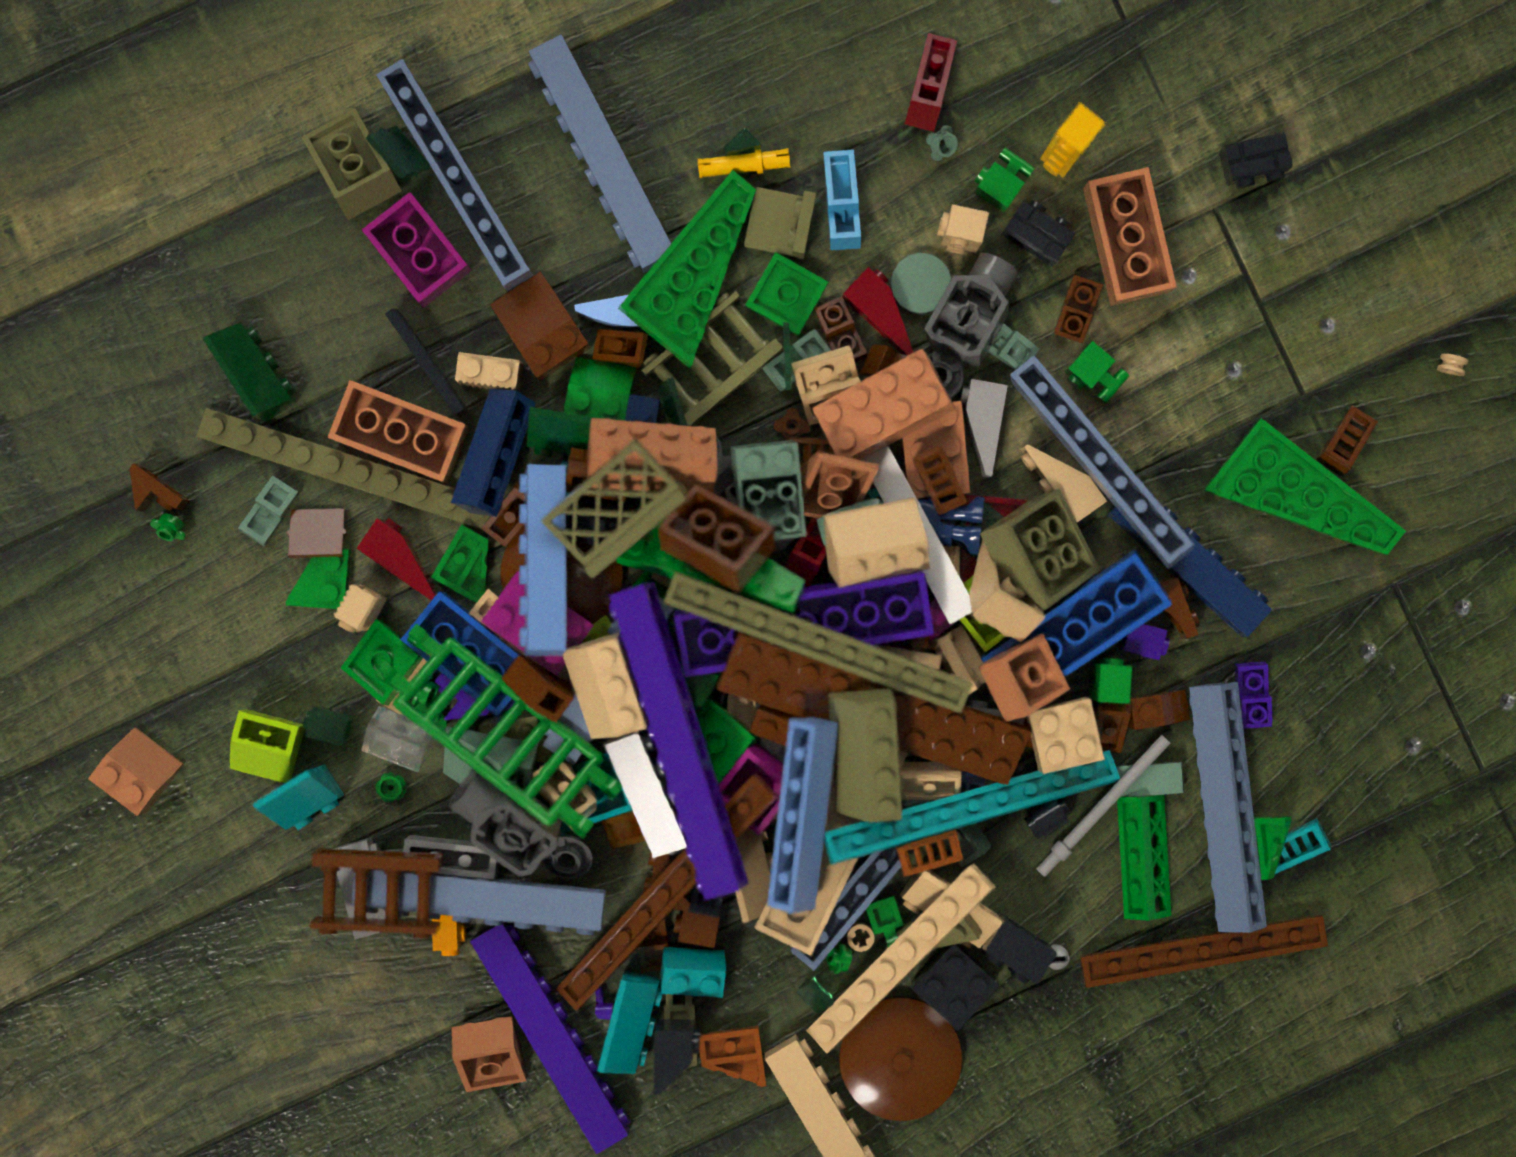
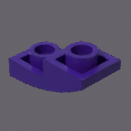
M1265 661L1235 664V680L1238 682L1243 729L1272 727V697L1269 695L1268 664Z

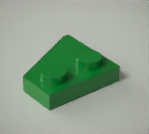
M1291 816L1254 817L1261 880H1269L1275 876L1292 821Z

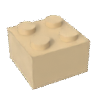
M1082 697L1043 706L1031 715L1026 716L1028 727L1032 731L1030 736L1039 772L1044 774L1104 760L1090 698Z

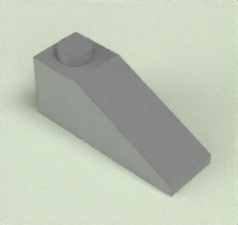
M971 379L968 382V386H962L960 401L962 404H965L963 413L982 476L990 478L994 468L1008 385Z

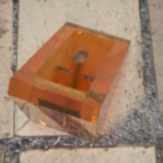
M633 810L602 820L612 849L646 841Z

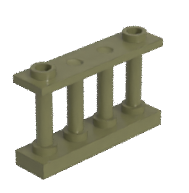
M736 291L731 296L725 293L715 301L714 306L716 308L710 313L703 334L731 367L729 371L732 375L724 382L721 379L717 380L695 354L691 369L707 386L706 391L709 393L700 402L697 398L693 399L664 365L674 356L667 349L661 354L656 351L643 362L646 366L642 369L643 374L648 378L655 372L684 406L683 411L685 414L681 418L687 426L693 427L783 351L782 345L776 338L770 343L767 339L763 340L734 306L740 301V296ZM724 313L754 347L753 352L756 355L748 362H745L744 359L740 360L711 326Z

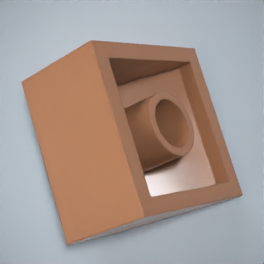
M1043 633L998 653L978 666L1005 721L1029 716L1070 689Z
M135 727L105 755L88 779L136 816L148 813L184 763Z
M512 1016L498 1017L489 1021L466 1023L462 1026L452 1027L453 1060L466 1092L526 1081L519 1034Z

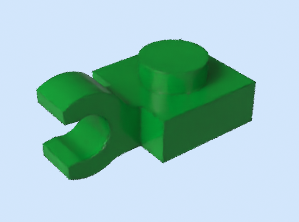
M894 895L871 902L866 908L874 935L883 932L888 948L898 939L895 928L904 926Z

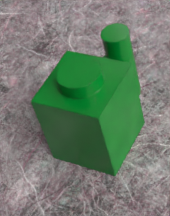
M1006 147L999 155V158L1008 164L1007 167L1003 168L996 162L993 163L990 169L984 166L974 181L979 184L974 193L1003 213H1005L1025 183L1015 176L1019 171L1029 178L1035 169L1034 166Z
M1091 341L1065 370V373L1069 376L1067 378L1068 382L1080 391L1083 388L1089 391L1097 382L1104 387L1096 396L1104 404L1111 399L1130 375L1121 368L1114 376L1109 374L1107 370L1116 360L1094 341Z

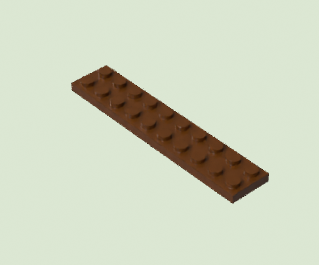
M738 631L717 684V690L801 718L815 717L830 721L828 694L891 688ZM891 688L895 701L898 750L1001 784H1009L1032 733L1030 727L1013 721H1005L1004 718L965 705L962 712L958 713Z

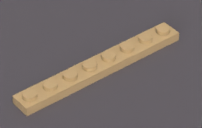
M975 864L970 865L806 1030L826 1054L832 1051L995 886Z

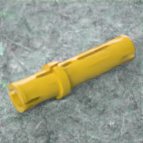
M788 148L761 152V149H755V153L697 159L700 178L728 175L732 170L736 173L757 171V174H763V170L790 168Z

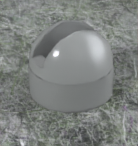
M1051 945L1058 953L1056 957L1065 956V960L1053 961L1049 967L1053 970L1064 969L1069 963L1068 951L1061 945Z

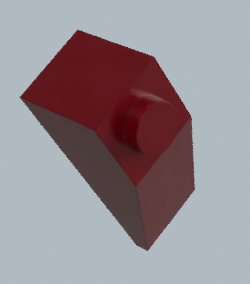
M928 33L905 125L934 132L957 40Z
M868 267L843 293L842 297L900 354L909 356L914 351L892 290L887 285L889 280L878 269L873 272Z
M389 517L386 521L377 518L356 549L432 601L438 592L408 537L401 533L403 527Z
M813 517L805 529L806 536L800 537L785 566V569L804 580L805 587H811L827 558V549L823 545L817 524L818 518Z

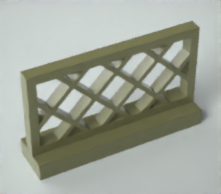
M635 438L542 517L541 522L584 565V571L591 578H594L687 500V488L679 480L675 481ZM636 450L644 459V468H624L625 458ZM621 462V468H614ZM647 463H648L654 470H649V469H647ZM606 474H620V489L601 488V478ZM624 475H642V490H624ZM660 476L667 485L660 491H646V477ZM597 482V488H590ZM582 494H597L596 509L577 508L578 498ZM600 495L619 496V510L600 509ZM623 496L642 497V506L637 511H622ZM645 497H652L645 503ZM574 502V508H567ZM559 514H573V529L559 528L552 520ZM577 515L596 516L595 530L576 529ZM599 516L618 517V527L613 531L599 530ZM622 517H628L624 522H622ZM576 536L595 537L594 547L584 554L576 546ZM598 537H605L598 543Z

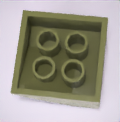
M1059 488L1031 499L980 533L993 561L1043 609L1050 607L1100 571Z

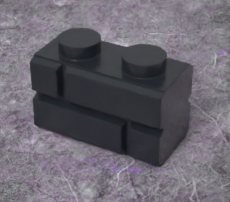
M1284 132L1225 145L1219 150L1226 185L1236 184L1237 189L1253 186L1256 184V179L1266 177L1267 182L1282 179L1285 177L1284 173L1289 171L1293 165Z
M1023 200L1002 235L1053 268L1075 235V232L1071 230L1072 225L1059 216L1053 219L1045 213L1046 208L1037 201L1031 200L1028 203Z

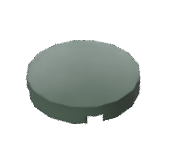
M916 253L908 255L898 263L892 273L890 287L896 302L901 308L909 313L923 315L935 310L951 281L949 269L939 258L932 254Z

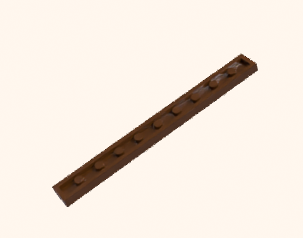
M758 774L752 775L725 805L736 841L778 797L775 791ZM686 848L556 988L576 1011L587 1003L694 888L697 872L694 862H691L688 858Z

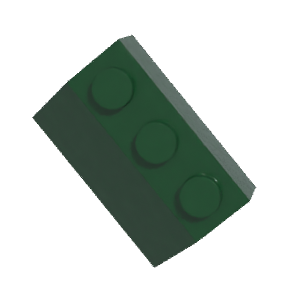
M240 322L202 338L253 417L268 422L297 403L293 396L296 393L295 388L287 377L281 378L276 370L280 367L271 352H264L260 346L263 340L253 326L249 328Z
M530 407L527 446L534 449L533 454L552 457V452L564 454V460L569 461L571 448L588 450L592 417Z

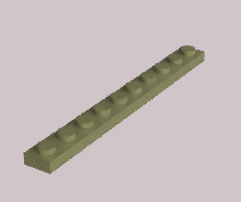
M208 408L205 409L196 436L479 529L482 528L490 517L472 514L451 503L455 488Z
M676 571L664 600L666 604L958 713L962 712L972 687V683L965 679Z

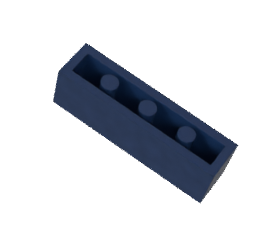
M490 388L451 503L472 514L498 516L528 427L530 407H534L536 404L534 401L514 390Z

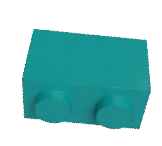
M663 947L661 994L723 997L726 977L724 950Z

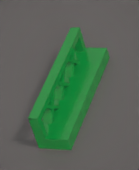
M1164 795L1120 797L1117 800L1124 919L1150 921L1172 916ZM1149 802H1154V815L1152 818L1150 816ZM1153 834L1156 836V845L1154 848L1152 847L1151 842ZM1155 865H1157L1158 875L1156 879L1153 876V869ZM1157 895L1160 901V910L1158 911L1155 909Z

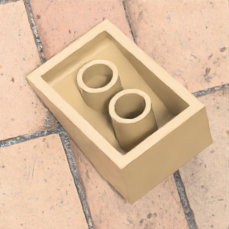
M982 539L969 594L972 616L980 623H987L998 629L1004 636L1012 637L1022 642L1045 619L1044 610L993 561Z

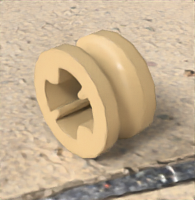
M1452 354L1440 355L1442 364L1437 366L1438 371L1455 376H1465L1463 366L1468 364V359Z
M862 922L854 923L846 935L850 947L859 952L870 949L875 939L871 927ZM862 929V933L865 930L869 933L865 937V944L859 945V941L856 944L852 941V938L856 936V930Z

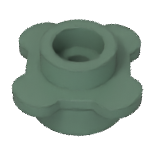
M943 125L941 130L936 133H929L926 138V143L931 147V158L935 161H940L942 157H950L957 149V138L952 134L953 130L948 125Z

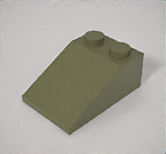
M355 108L302 137L348 220L402 191Z

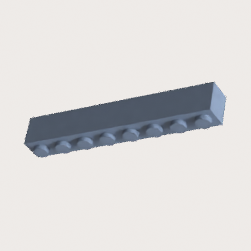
M560 34L530 50L529 54L532 61L528 62V65L535 79L541 77L544 81L546 88L542 89V92L549 106L556 104L560 112L556 119L564 133L570 131L574 142L570 143L577 159L584 158L589 168L584 170L592 187L599 186L603 195L598 199L606 214L613 213L617 223L613 224V227L620 241L626 239L630 245L631 250L627 251V254L635 268L641 266L645 273L651 269L671 245V242L565 40Z
M401 59L376 74L504 288L509 291L532 277L533 274L404 60Z
M1035 355L1010 374L1011 383L1167 569H1170L1193 550V542Z
M1238 682L1189 687V702L1194 722L1193 735L1196 739L1197 766L1201 781L1200 795L1204 806V827L1207 831V854L1211 865V887L1214 891L1215 918L1218 924V932L1250 933L1267 927Z
M371 869V873H368L367 913H378L379 908L386 909L387 874H384L382 869ZM403 870V874L399 876L398 916H409V912H417L418 876L415 875L414 871ZM354 874V883H353V893H352L351 906H354V897H355V874ZM434 874L431 876L429 919H440V915L453 916L452 920L456 922H471V918L484 919L483 924L499 926L502 925V921L515 922L514 927L532 929L533 924L546 925L545 930L563 932L564 927L576 928V933L595 935V930L601 931L603 927L606 890L496 878L484 879Z

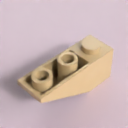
M1030 445L1020 449L1024 454L1021 456V459L1029 471L1035 470L1041 478L1038 483L1044 493L1060 489L1076 523L1107 502L1090 476Z

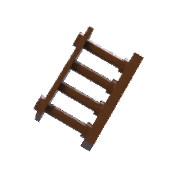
M318 848L312 853V866L321 867V871H324L323 913L322 916H315L310 922V929H319L320 934H336L338 930L411 933L414 938L427 939L431 938L432 934L436 935L441 928V922L429 921L431 876L434 875V872H439L443 867V854ZM340 868H352V872L355 873L354 918L335 917L336 878ZM371 869H382L384 874H387L385 919L367 918L368 873H371ZM403 870L415 871V875L418 876L417 920H398L399 876L403 874Z

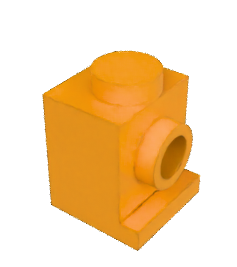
M440 915V919H432V921L441 922V928L437 934H432L433 951H441L442 956L459 955L460 947L462 946L461 942H466V924L453 921V916Z

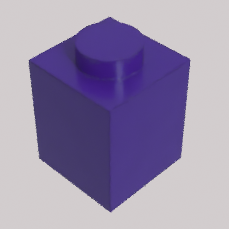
M1142 624L1122 638L1119 650L1152 660H1160V656H1165L1168 650L1170 639L1166 638L1167 630Z

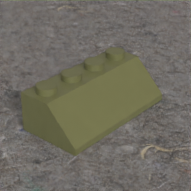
M891 688L828 694L830 721L838 723L833 760L836 812L870 823L902 820L895 701Z

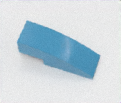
M854 150L823 152L830 250L861 248Z

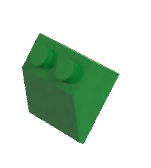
M576 357L568 384L564 413L598 419L625 421L629 395H632L636 367Z

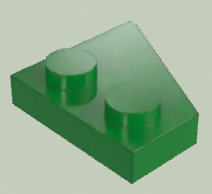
M461 524L431 578L477 603L485 593L488 539Z
M343 548V557H312L288 596L286 605L328 609L341 607L340 602L344 601L343 597L347 596L346 591H348L351 549Z

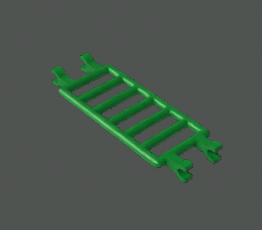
M416 624L408 633L407 641L423 650L431 658L409 682L385 660L376 670L378 673L375 677L399 693L393 701L394 707L543 824L551 826L559 818L583 839L594 823L568 805L588 780L599 787L612 801L622 789L620 781L609 776L599 768L604 761V755L559 719L555 723L531 709L502 680L501 674L456 639L447 638L440 645L422 627ZM452 652L464 661L466 665L423 714L412 706L409 701ZM477 671L491 683L452 730L447 733L434 723V720ZM500 691L504 692L515 703L474 752L470 751L459 742L460 738ZM524 710H527L540 722L499 772H497L483 760ZM551 729L563 738L564 741L525 790L522 791L508 779L547 731ZM576 748L589 760L547 811L533 799L571 751Z

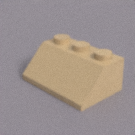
M914 498L824 515L828 572L839 587L930 569L928 539Z
M620 632L566 648L563 654L591 739L618 737L645 729L649 723L647 713L641 708L638 694L640 691L637 682L633 680L629 672L630 659L627 650H624L621 646Z
M748 828L736 841L749 881L746 887L735 892L743 923L759 918L768 901L773 856L771 852L765 853L763 841L768 840L766 830L758 836Z
M931 870L913 874L900 893L901 897L905 899L903 905L916 914H919L921 910L924 912L951 883ZM979 903L969 914L982 933L979 940L961 943L968 948L972 944L981 948L1003 923L997 913Z

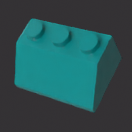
M624 970L599 1062L598 1072L635 1074L638 1065L644 1067L648 1048L643 1047L645 1035L652 1036L656 1021L655 1018L650 1017L653 1006L659 1007L662 998L661 988H658L660 979Z

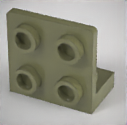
M757 187L753 198L744 246L749 249L769 253L777 252L780 255L804 259L816 193L804 191L803 196Z

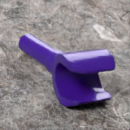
M601 986L595 993V1015L599 1019L610 1020L613 1013V1003H603L604 996Z

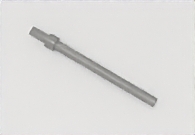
M1163 735L1150 746L1063 841L1058 840L1051 848L1052 852L1036 868L1039 873L1046 877L1061 860L1065 861L1073 853L1071 849L1170 745V742Z

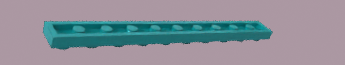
M1107 750L1103 752L1104 760L1044 774L1035 771L1011 778L1008 785L997 782L901 810L902 820L872 823L863 821L824 833V844L831 865H835L1114 783L1120 779L1111 752Z

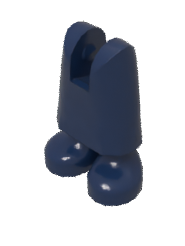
M977 496L968 505L959 506L938 516L930 498L917 499L942 546L951 547L952 541L957 540L965 544L970 554L979 555L981 527L955 526V520L982 524L985 497ZM939 498L940 504H943L953 498Z

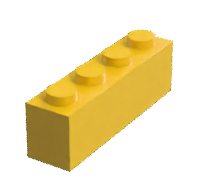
M1080 103L1057 131L1040 159L1044 162L1043 167L1052 175L1057 176L1059 174L1064 178L1089 147L1105 122Z

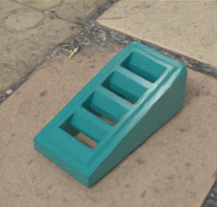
M1318 819L1288 832L1285 843L1290 842L1296 856L1291 858L1284 845L1281 854L1285 861L1278 863L1275 874L1331 850V844ZM1312 831L1319 844L1313 846L1307 833ZM1301 836L1307 848L1306 851L1302 852L1296 840L1297 837Z

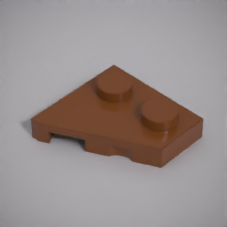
M759 1026L700 1034L699 1051L702 1067L726 1073L727 1076L736 1079L741 1078L756 1083L760 1087H766Z

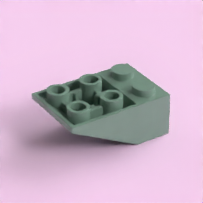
M786 440L731 446L733 480L738 507L774 526L775 540L806 536L797 442Z
M447 726L446 732L449 733L453 727ZM467 730L459 742L474 752L488 734ZM502 737L483 761L499 772L523 741ZM538 744L508 779L523 790L532 781V774L536 770ZM445 747L443 773L461 784L475 770Z

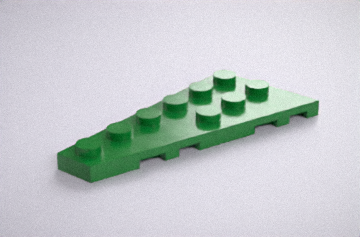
M734 170L731 171L618 307L622 313L689 368L693 364L708 318L725 277L730 258L736 247L738 236L756 192V189Z
M1262 418L1257 420L1203 490L1382 555H1388L1406 532L1396 522Z
M645 497V503L652 497ZM668 516L616 558L618 564L673 579L676 571L764 605L793 613L805 588L804 580L767 558L740 592L733 590L661 550L658 527Z

